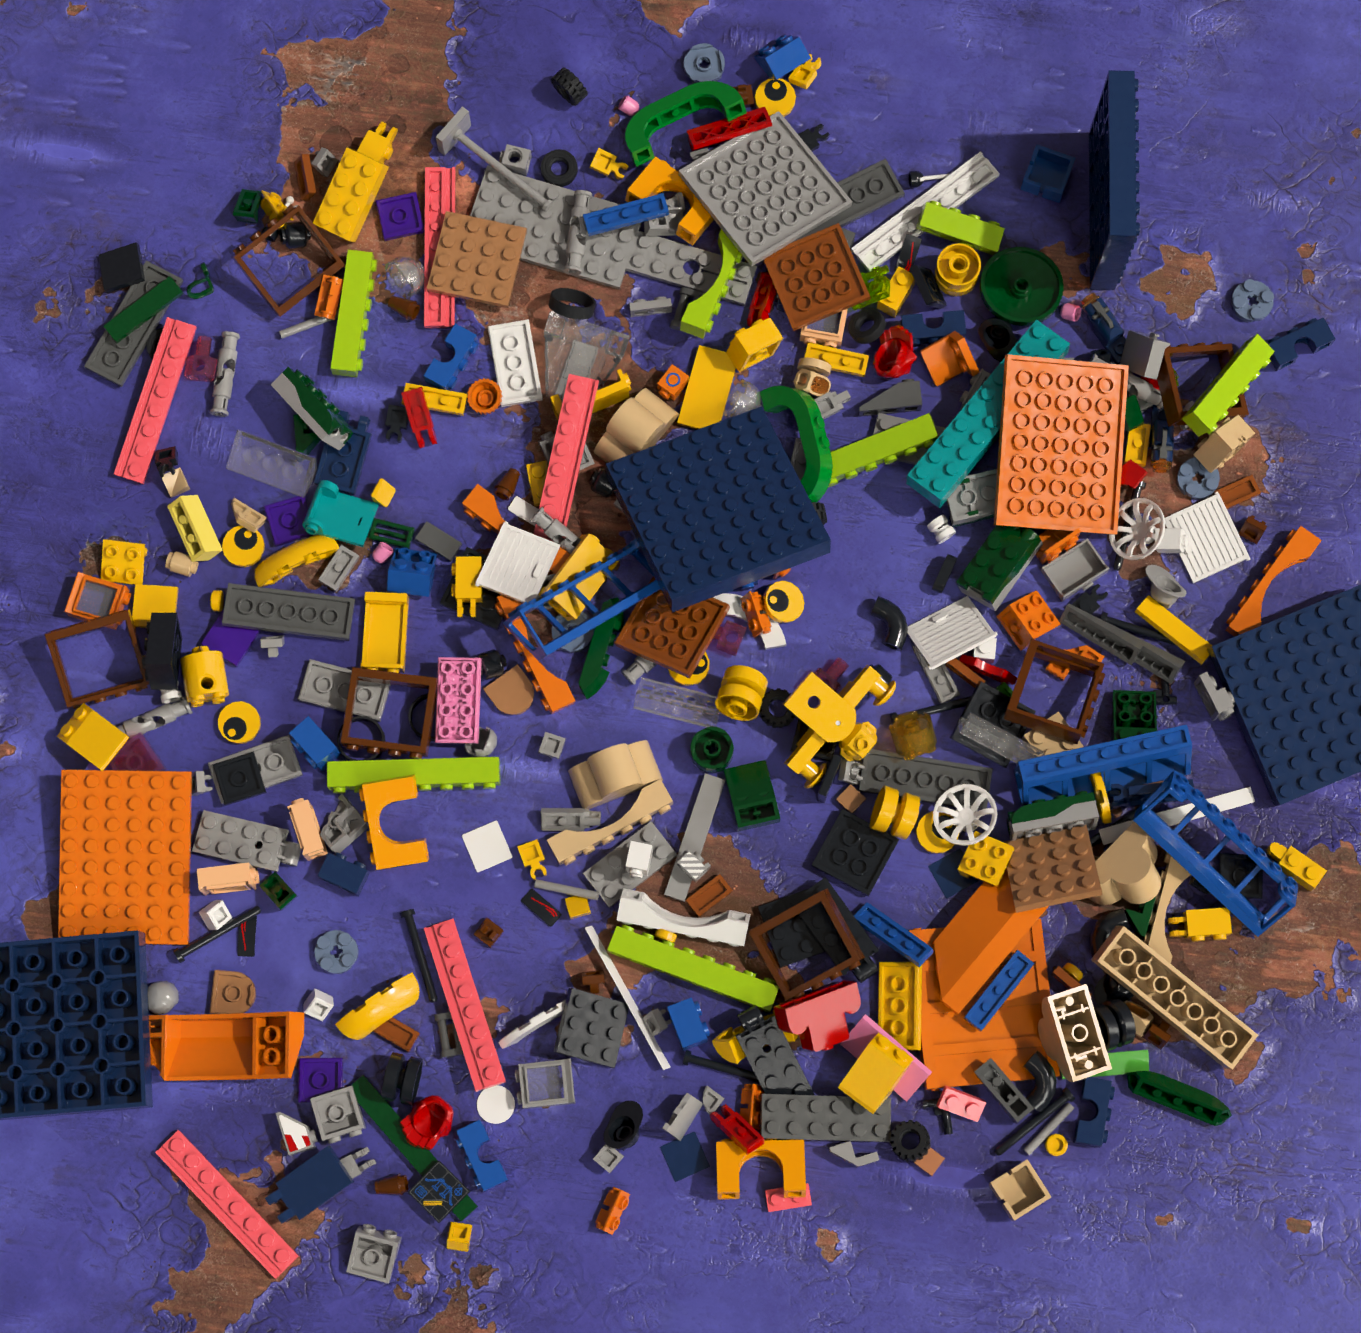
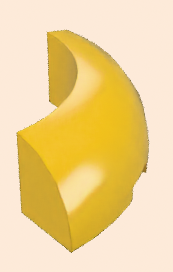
M315 535L277 551L257 565L254 575L257 586L263 587L275 584L293 572L292 568L298 567L303 563L308 565L329 558L339 549L338 544L332 538Z
M410 973L400 978L381 993L377 992L365 1000L364 1004L341 1018L335 1024L336 1027L348 1038L355 1040L363 1039L384 1022L414 1005L419 998L420 992L414 974Z
M773 1010V1014L763 1016L764 1021L773 1015L775 1016V1011ZM742 1025L735 1029L729 1027L712 1040L717 1053L725 1060L738 1064L746 1057L735 1036L745 1031ZM783 1032L788 1042L795 1041L798 1037L796 1034Z

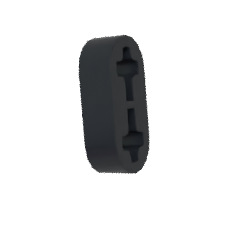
M947 554L932 590L942 594L957 557Z

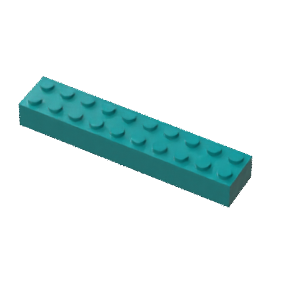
M1036 319L1008 354L1064 359L1068 354L1070 343ZM1005 358L907 475L906 484L938 508L942 507L1000 436Z

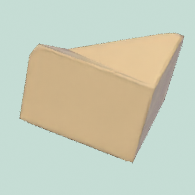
M180 467L175 469L174 475L168 472L162 477L171 498L190 490Z

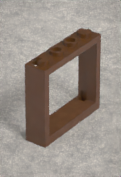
M292 204L282 211L283 216L278 220L276 218L271 219L266 224L267 228L264 231L260 232L258 230L249 237L251 241L245 246L243 243L233 250L235 254L231 256L279 317L319 287L323 274L332 276L345 266L299 205L294 207ZM296 215L331 260V263L277 305L241 257Z
M1202 342L1193 346H1188L1185 343L1176 347H1171L1170 345L1165 348L1157 381L1168 427L1187 425L1182 420L1187 411H1183L1171 358L1218 355L1222 370L1234 356L1232 343L1223 344V342H1215L1211 345H1206ZM1244 393L1238 396L1239 401L1233 407L1227 409L1229 412L1227 416L1217 423H1222L1228 417L1233 419L1239 415L1243 419L1249 415Z
M130 609L45 633L67 708L73 706L76 709L89 701L100 703L106 701V697L114 695L116 698L126 695L127 691L135 689L138 692L148 688L149 681L145 680L146 668L142 667L143 651ZM125 620L142 678L74 697L56 640Z
M1031 639L1004 719L1078 744L1080 737L1085 738L1088 726L1085 725L1086 719L1090 720L1094 711L1091 704L1092 702L1096 703L1100 690L1096 689L1097 685H1102L1105 673H1102L1104 663ZM1034 657L1092 677L1076 729L1017 709Z
M352 667L341 744L346 747L345 749L358 751V748L367 749V752L372 754H379L380 751L388 752V755L400 757L401 754H407L412 759H422V756L428 757L438 679ZM358 680L429 689L420 746L350 737Z
M828 889L818 892L748 931L785 1000L804 996V991L810 987L812 991L824 985L823 980L830 978L832 981L843 975L841 970L847 967L849 970L860 966V960L865 958ZM822 902L847 947L851 958L791 990L762 934Z

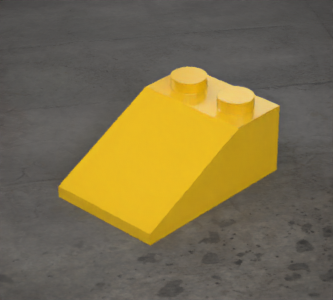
M85 703L75 710L74 715L57 735L59 739L101 771L106 768L129 739L125 733Z

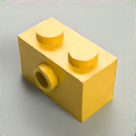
M900 266L897 268L891 280L887 279L881 288L883 293L878 300L877 309L893 318L896 317L916 283L912 273Z

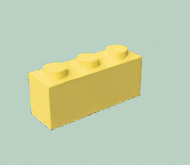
M198 495L180 496L167 506L192 562L209 561L223 551Z

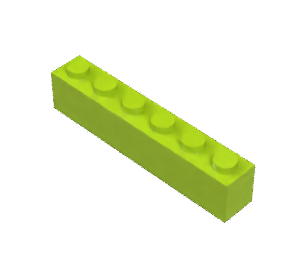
M348 250L330 368L333 375L358 378V371H362L363 359H360L361 351H365L366 339H363L364 331H368L369 319H366L367 311L370 312L372 306V299H369L370 292L374 291L375 284L372 274L377 270V260H375L373 252Z
M1258 333L1246 340L1182 417V420L1198 437L1205 433L1211 434L1218 427L1216 423L1224 419L1229 413L1227 409L1233 407L1239 401L1238 396L1249 389V382L1254 381L1261 374L1259 370L1265 368L1271 362L1269 358L1275 351Z
M930 413L832 451L833 468L828 487L837 485L841 479L846 478V480L855 478L859 472L864 470L866 472L873 471L878 468L877 465L884 462L885 464L897 461V457L902 455L911 456L917 453V449L925 447V449L930 448L939 437Z

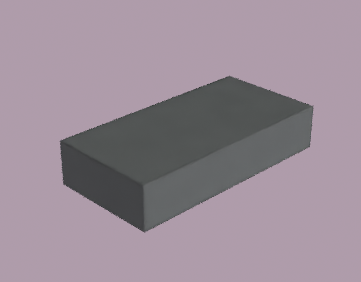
M427 521L415 538L416 541L450 562L462 546L460 541Z

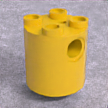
M208 646L192 648V654L180 659L187 702L191 703V707H200L205 702L211 701L213 704L224 703L225 698L229 695L223 653L220 651H209ZM207 685L210 689H204L202 686Z

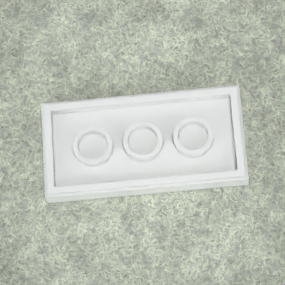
M529 319L488 326L497 384L503 396L501 398V407L542 401Z

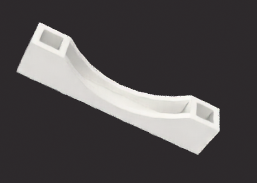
M623 888L617 921H622V923L627 925H641L647 929H664L671 933L685 934L690 938H705L710 942L720 941L731 946H744L751 914L728 910L711 917H684L661 908L644 892Z

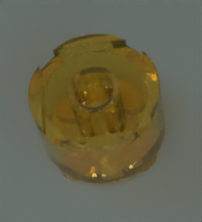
M917 711L906 712L897 716L894 719L895 723L889 726L895 751L903 756L905 760H912L916 756L932 753L936 750L937 738L928 713L923 712L924 715H921Z

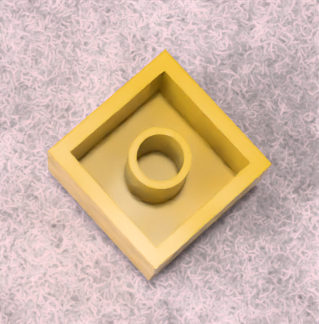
M771 318L764 321L759 319L751 325L752 327L748 329L741 328L735 332V337L730 341V346L726 353L739 372L773 356L783 337Z

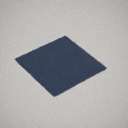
M961 849L928 866L946 898L979 881V879L969 876V878L963 877L957 869L964 856Z
M695 1132L683 1136L681 1141L676 1139L660 1147L675 1182L710 1167Z

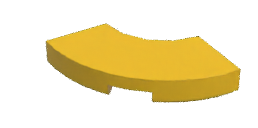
M1101 773L1090 774V781L1102 822L1104 824L1111 823L1110 806Z

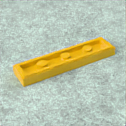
M1149 595L1135 610L1136 614L1201 665L1210 656L1207 648L1213 645Z

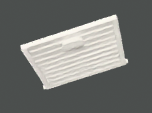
M1215 492V495L1164 518L1167 528H1181L1188 537L1187 547H1184V553H1179L1193 583L1244 560H1251L1218 492Z
M505 521L476 580L475 586H481L521 603H528L534 598L537 599L560 549V544L511 526Z
M968 596L908 626L907 632L928 663L929 670L945 664L998 635L996 631L994 632Z

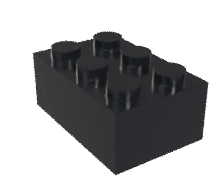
M151 613V620L147 621L146 625L149 636L144 641L146 655L142 657V667L146 668L145 680L149 681L151 690H177L183 639L177 613Z

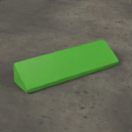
M1148 1050L1108 1053L1112 1069L1090 1077L1127 1075L1130 1072L1149 1071Z

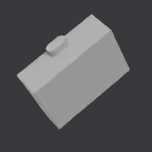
M1129 330L1120 365H1129L1128 371L1143 377L1157 379L1165 348L1170 346V343L1158 339L1159 334L1153 332L1147 335Z
M1087 538L1042 567L1041 572L1063 602L1081 589L1085 591L1093 586V582L1108 573L1110 568L1104 563Z

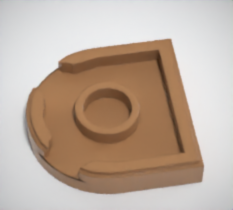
M518 664L483 689L500 712L508 715H520L526 712L534 700L533 685Z
M214 970L210 1014L247 1012L256 999V988L253 981L241 972Z

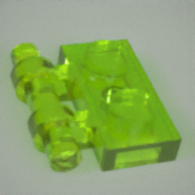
M887 265L882 267L876 266L867 273L861 272L871 299L851 307L854 311L890 297V280L886 276L883 277L884 274L889 273Z

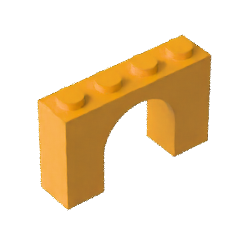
M655 156L628 188L625 201L632 202L665 191L682 192L683 196L688 200L691 209L678 224L676 235L693 246L714 219L678 175L679 171L672 168L666 161L660 160Z
M415 774L363 783L362 788L359 789L361 802L365 801L366 810H363L364 822L369 824L370 831H367L368 844L372 843L373 852H370L372 865H376V870L428 862L429 854L426 838L409 841L392 840L384 834L379 822L380 813L387 804L418 797Z
M722 1139L720 1142H716L718 1199H740V1169L746 1161L759 1156L768 1157L780 1166L783 1174L784 1198L806 1197L804 1140L764 1139V1144L748 1155L731 1139Z

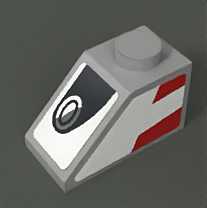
M276 1113L289 1156L316 1148L315 1142H318V1138L314 1129L311 1130L308 1125L284 1113Z

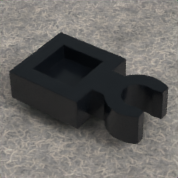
M823 124L817 125L812 133L809 129H806L798 134L812 152L819 148L820 144L818 141H826L829 138V132L824 135L819 134V131L824 127Z
M388 406L385 423L386 427H391L386 433L388 442H390V437L393 434L398 435V443L402 442L403 437L400 430H407L409 419L405 407Z
M176 446L155 451V464L161 478L164 477V473L170 471L172 475L175 474L174 466L178 465Z
M1097 584L1093 587L1091 595L1085 591L1072 605L1093 615L1100 608L1097 601H1103L1108 593L1105 592L1101 596L1098 595L1096 590H1098L1100 585Z

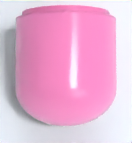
M627 95L620 101L618 109L628 116H633L639 110V103Z
M1065 303L1060 309V315L1065 320L1076 322L1081 316V307Z
M380 542L372 552V557L377 563L383 564L393 554V549L387 543Z

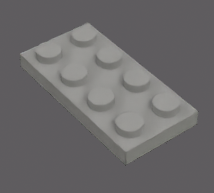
M650 821L586 870L583 875L592 887L599 892V896L610 908L620 900L623 888L634 890L677 857V854ZM631 841L649 844L653 847L648 876H643L642 879L631 877L630 873L626 872L625 866Z

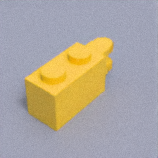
M381 122L375 132L368 130L357 151L384 164L385 160H389L393 153L392 142L397 135L398 129L392 127L385 138L382 134L386 129V123Z
M481 556L456 557V563H452V576H456L455 584H452L451 593L452 596H455L457 602V617H462L464 614L463 603H470L471 617H476V603H482V587L475 586L476 580L483 568Z
M1274 842L1266 849L1267 854L1277 861L1283 873L1291 876L1297 883L1309 891L1316 888L1327 870L1292 846L1286 848Z
M1227 908L1186 910L1183 912V917L1168 918V924L1184 923L1185 929L1181 931L1173 930L1169 932V937H1185V939L1191 938L1192 942L1205 941L1204 937H1213V940H1225L1226 936L1232 934L1230 911Z

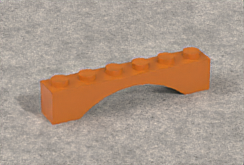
M477 484L462 502L465 509L463 512L472 519L476 517L480 520V525L490 532L492 529L495 533L499 534L505 521L497 508L495 497ZM561 546L548 575L556 574L571 555Z
M1302 526L1297 531L1292 529L1286 537V540L1289 541L1285 547L1280 546L1274 554L1277 559L1273 564L1269 562L1262 571L1265 574L1261 581L1256 579L1250 590L1253 592L1249 598L1244 596L1238 604L1241 608L1237 614L1232 613L1226 621L1229 626L1225 631L1235 637L1261 626L1262 601L1271 581L1283 570L1295 564L1306 562L1322 541Z
M500 595L496 598L497 603L494 605L500 616L503 615L505 620L509 618L508 614L523 603ZM519 618L512 622L528 640L527 629L522 619ZM505 627L507 633H508L509 635L512 634V633ZM514 636L515 642H513L517 653H522L525 659L522 663L526 672H531L534 678L531 681L536 692L540 691L543 696L541 703L545 711L549 710L551 714H554L573 705L575 699L567 682L547 671Z

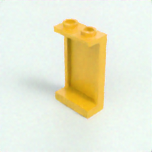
M621 368L617 369V383L597 390L592 414L629 399L631 382L627 373H622ZM556 394L550 398L552 409L557 421H559L562 401L559 395Z
M592 534L581 535L579 537L581 541L550 583L541 588L538 595L541 597L543 593L550 589L555 592L559 589L557 586L567 579L569 582L575 580L574 576L585 570L588 573L591 571L590 567L599 561L602 564L607 562L606 557L613 554V552L608 548H604L596 536ZM619 561L609 566L608 569L612 572ZM599 572L576 585V588L590 601L607 576L603 572ZM569 590L547 602L567 621L576 620L585 608L584 604Z
M365 592L364 600L366 605L362 663H360V668L404 673L409 596L407 593Z

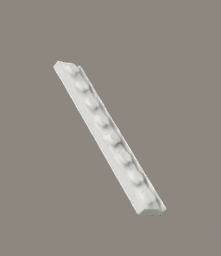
M980 151L852 247V253L857 256L861 264L871 273L902 249L906 234L919 237L924 233L916 229L922 206L926 202L936 201L942 204L941 207L947 209L950 207L958 208L998 178L1000 173Z

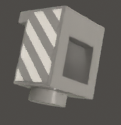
M684 849L677 857L679 859L677 865L695 883L711 868L708 862L705 865L703 864L705 860L696 851L692 853L690 850Z

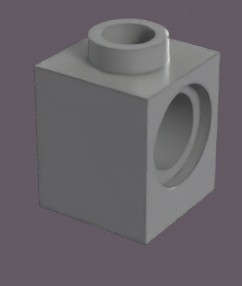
M507 144L505 151H501L499 162L511 172L527 176L532 158L531 150ZM512 157L520 158L516 163L509 161Z

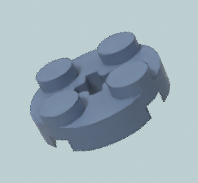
M707 43L693 46L684 58V71L690 81L694 84L721 79L725 68L722 52ZM702 60H705L706 63H710V65L707 66V68H702L699 66L702 63Z
M1248 279L1238 285L1232 294L1231 303L1234 314L1245 322L1261 321L1272 310L1274 294L1264 283ZM1247 298H1256V302H1258V304H1253L1252 306L1249 305V300Z
M1194 457L1181 465L1176 481L1179 490L1184 495L1186 494L1194 500H1203L1210 497L1217 489L1220 476L1218 469L1210 473ZM1195 474L1203 476L1201 483L1198 484L1197 481H1193L1192 478L1195 477Z
M581 612L576 620L567 621L560 614L555 619L566 630H569L570 626L574 628L590 618L587 614ZM552 626V638L554 640L561 636V634ZM594 629L560 649L568 653L584 650L592 641Z
M341 930L329 931L317 940L315 946L316 961L323 970L329 973H345L352 968L358 959V945L346 932ZM335 946L343 950L339 954V958L331 955V951L334 950Z

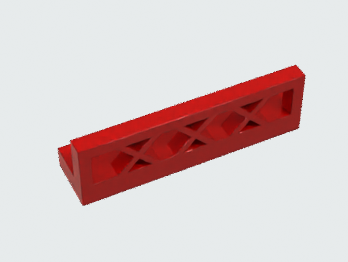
M761 107L748 111L746 114L729 122L725 118L686 130L691 151L771 127L772 121L766 108Z

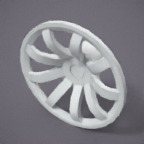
M1136 498L1127 501L1119 508L1118 519L1121 516L1131 526H1118L1117 532L1129 533V535L1116 542L1115 535L1109 534V540L1112 548L1119 556L1128 560H1139L1150 555L1160 544L1165 531V519L1160 507L1149 499ZM1139 503L1148 505L1144 510L1143 518L1139 511ZM1132 505L1136 520H1133L1125 513V510ZM1154 508L1159 517L1149 521L1150 512ZM1160 523L1159 535H1156V527L1154 525ZM1154 540H1156L1151 548H1146V544H1150ZM1132 541L1128 546L1127 554L1124 553L1120 549V546L1126 542ZM1140 543L1142 553L1132 555L1133 549Z
M972 784L957 785L944 792L936 802L933 811L934 825L938 833L946 841L961 846L972 845L985 839L994 829L998 815L997 806L992 796L985 789ZM964 790L963 806H961L953 793ZM970 790L981 794L972 806L970 805ZM947 797L956 807V811L941 806ZM987 798L991 808L977 811L981 802ZM939 812L954 818L939 823ZM992 814L989 826L980 821L979 818ZM957 825L951 837L942 830L947 826ZM977 827L985 830L980 836L974 838L973 831ZM961 831L967 832L969 840H957L958 834Z

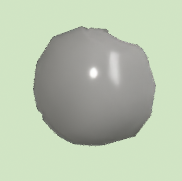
M479 727V744H465V751L474 757L489 756L497 746V736L489 727H486V729Z
M157 981L148 987V1010L154 1014L170 1012L179 1001L177 988L168 981Z

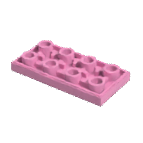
M438 657L435 743L479 744L481 658Z
M865 1014L849 1033V1039L843 1041L840 1045L858 1059L869 1042L879 1032L901 1050L907 1052L914 1060L894 1089L907 1102L932 1071Z

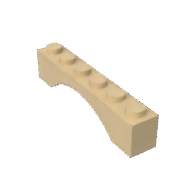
M659 779L642 788L632 808L613 824L593 831L564 830L547 839V842L559 865L564 863L567 866L577 860L576 856L582 853L584 856L596 850L595 846L601 843L606 845L612 842L615 835L619 833L625 835L633 830L632 826L638 823L643 825L651 821V816L659 812L662 815L671 810L670 806L673 805V800L662 780Z
M1166 852L1164 862L1167 863L1166 869L1160 873L1161 888L1160 892L1156 895L1155 911L1152 912L1149 925H1151L1149 933L1146 932L1143 942L1171 964L1172 954L1165 936L1166 909L1177 887L1191 874Z

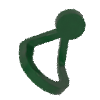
M205 262L200 264L204 278L196 280L187 286L186 291L190 298L199 299L214 292V287L209 278L210 273ZM208 281L210 286L208 289L200 293L191 292L194 286Z

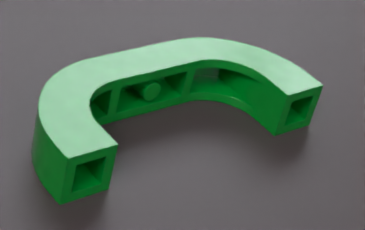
M704 81L686 86L647 105L632 117L625 132V140L633 163L637 167L655 158L649 139L657 130L704 108L717 109L723 113L728 122L747 113L743 98L736 89L728 84L717 81Z
M773 386L760 391L764 411L779 413L790 408L795 415L806 458L805 474L800 481L810 501L817 503L829 486L833 468L829 448L830 442L826 436L825 422L821 416L820 409L815 400L808 393L800 389L786 386Z

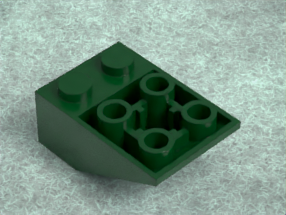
M1113 690L1111 741L1157 731L1156 692Z
M766 760L724 769L738 832L780 822V814Z

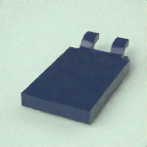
M341 410L339 414L348 424L350 414ZM360 415L358 427L348 425L353 434L340 450L325 443L314 480L315 485H318L321 480H327L336 484L339 491L356 494L372 436L371 433L366 432L371 421L369 417Z
M1188 779L1189 784L1194 788L1193 779ZM1161 783L1129 786L1127 789L1120 784H1111V790L1108 792L1109 797H1113V803L1110 805L1111 809H1117L1120 806H1141ZM1169 793L1159 803L1176 802L1178 800Z
M329 1145L276 1183L279 1189L265 1199L269 1205L276 1204L281 1199L283 1200L288 1209L277 1216L281 1224L295 1216L299 1220L305 1218L354 1181Z

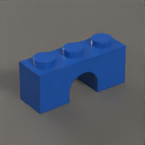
M456 323L445 339L446 347L455 352L454 358L449 362H440L434 358L424 374L425 382L438 389L449 390L455 387L458 381L456 377L460 371L463 372L469 362L467 360L471 353L474 354L479 346L477 335Z
M481 1120L456 1131L458 1136L455 1137V1140L460 1149H465L467 1156L464 1159L468 1168H473L476 1173L473 1179L478 1189L482 1188L486 1192L509 1181L500 1160L492 1163H483L479 1159V1148L491 1141Z

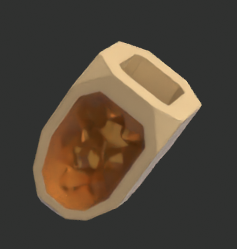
M803 368L796 373L794 379L796 389L815 396H822L828 393L831 387V383L826 376Z
M1124 1001L1131 1011L1135 1022V1035L1142 1037L1150 1027L1154 1017L1142 1006L1131 1001Z

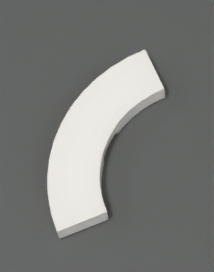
M723 593L713 597L729 604L730 609L726 616H733L748 622L741 606L740 598L743 596ZM764 610V611H759L760 614H765V613H766L765 610ZM768 616L772 625L770 628L771 632L759 634L764 643L765 650L786 646L785 637L778 622Z
M566 1000L556 1004L555 1007L548 1011H543L529 1020L530 1022L507 1034L498 1042L501 1048L504 1049L518 1043L531 1032L561 1016Z

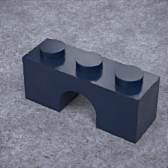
M964 310L943 312L942 325L935 329L929 328L924 324L922 314L901 315L900 324L904 329H908L912 333L913 347H918L920 344L925 343L931 345L954 331L966 338Z
M1324 317L1319 320L1316 318L1311 319L1305 323L1306 326L1300 329L1298 327L1292 328L1287 332V335L1281 338L1276 336L1268 341V345L1275 351L1269 359L1276 371L1296 362L1298 355L1294 345L1297 343L1308 345L1313 354L1333 344L1335 337Z
M1093 1077L1083 1079L1080 1100L1091 1102L1095 1106L1096 1115L1091 1121H1077L1074 1143L1100 1148L1103 1143L1107 1142L1108 1130H1105L1106 1121H1110L1111 1108H1108L1109 1099L1113 1100L1115 1087L1111 1086L1112 1081Z

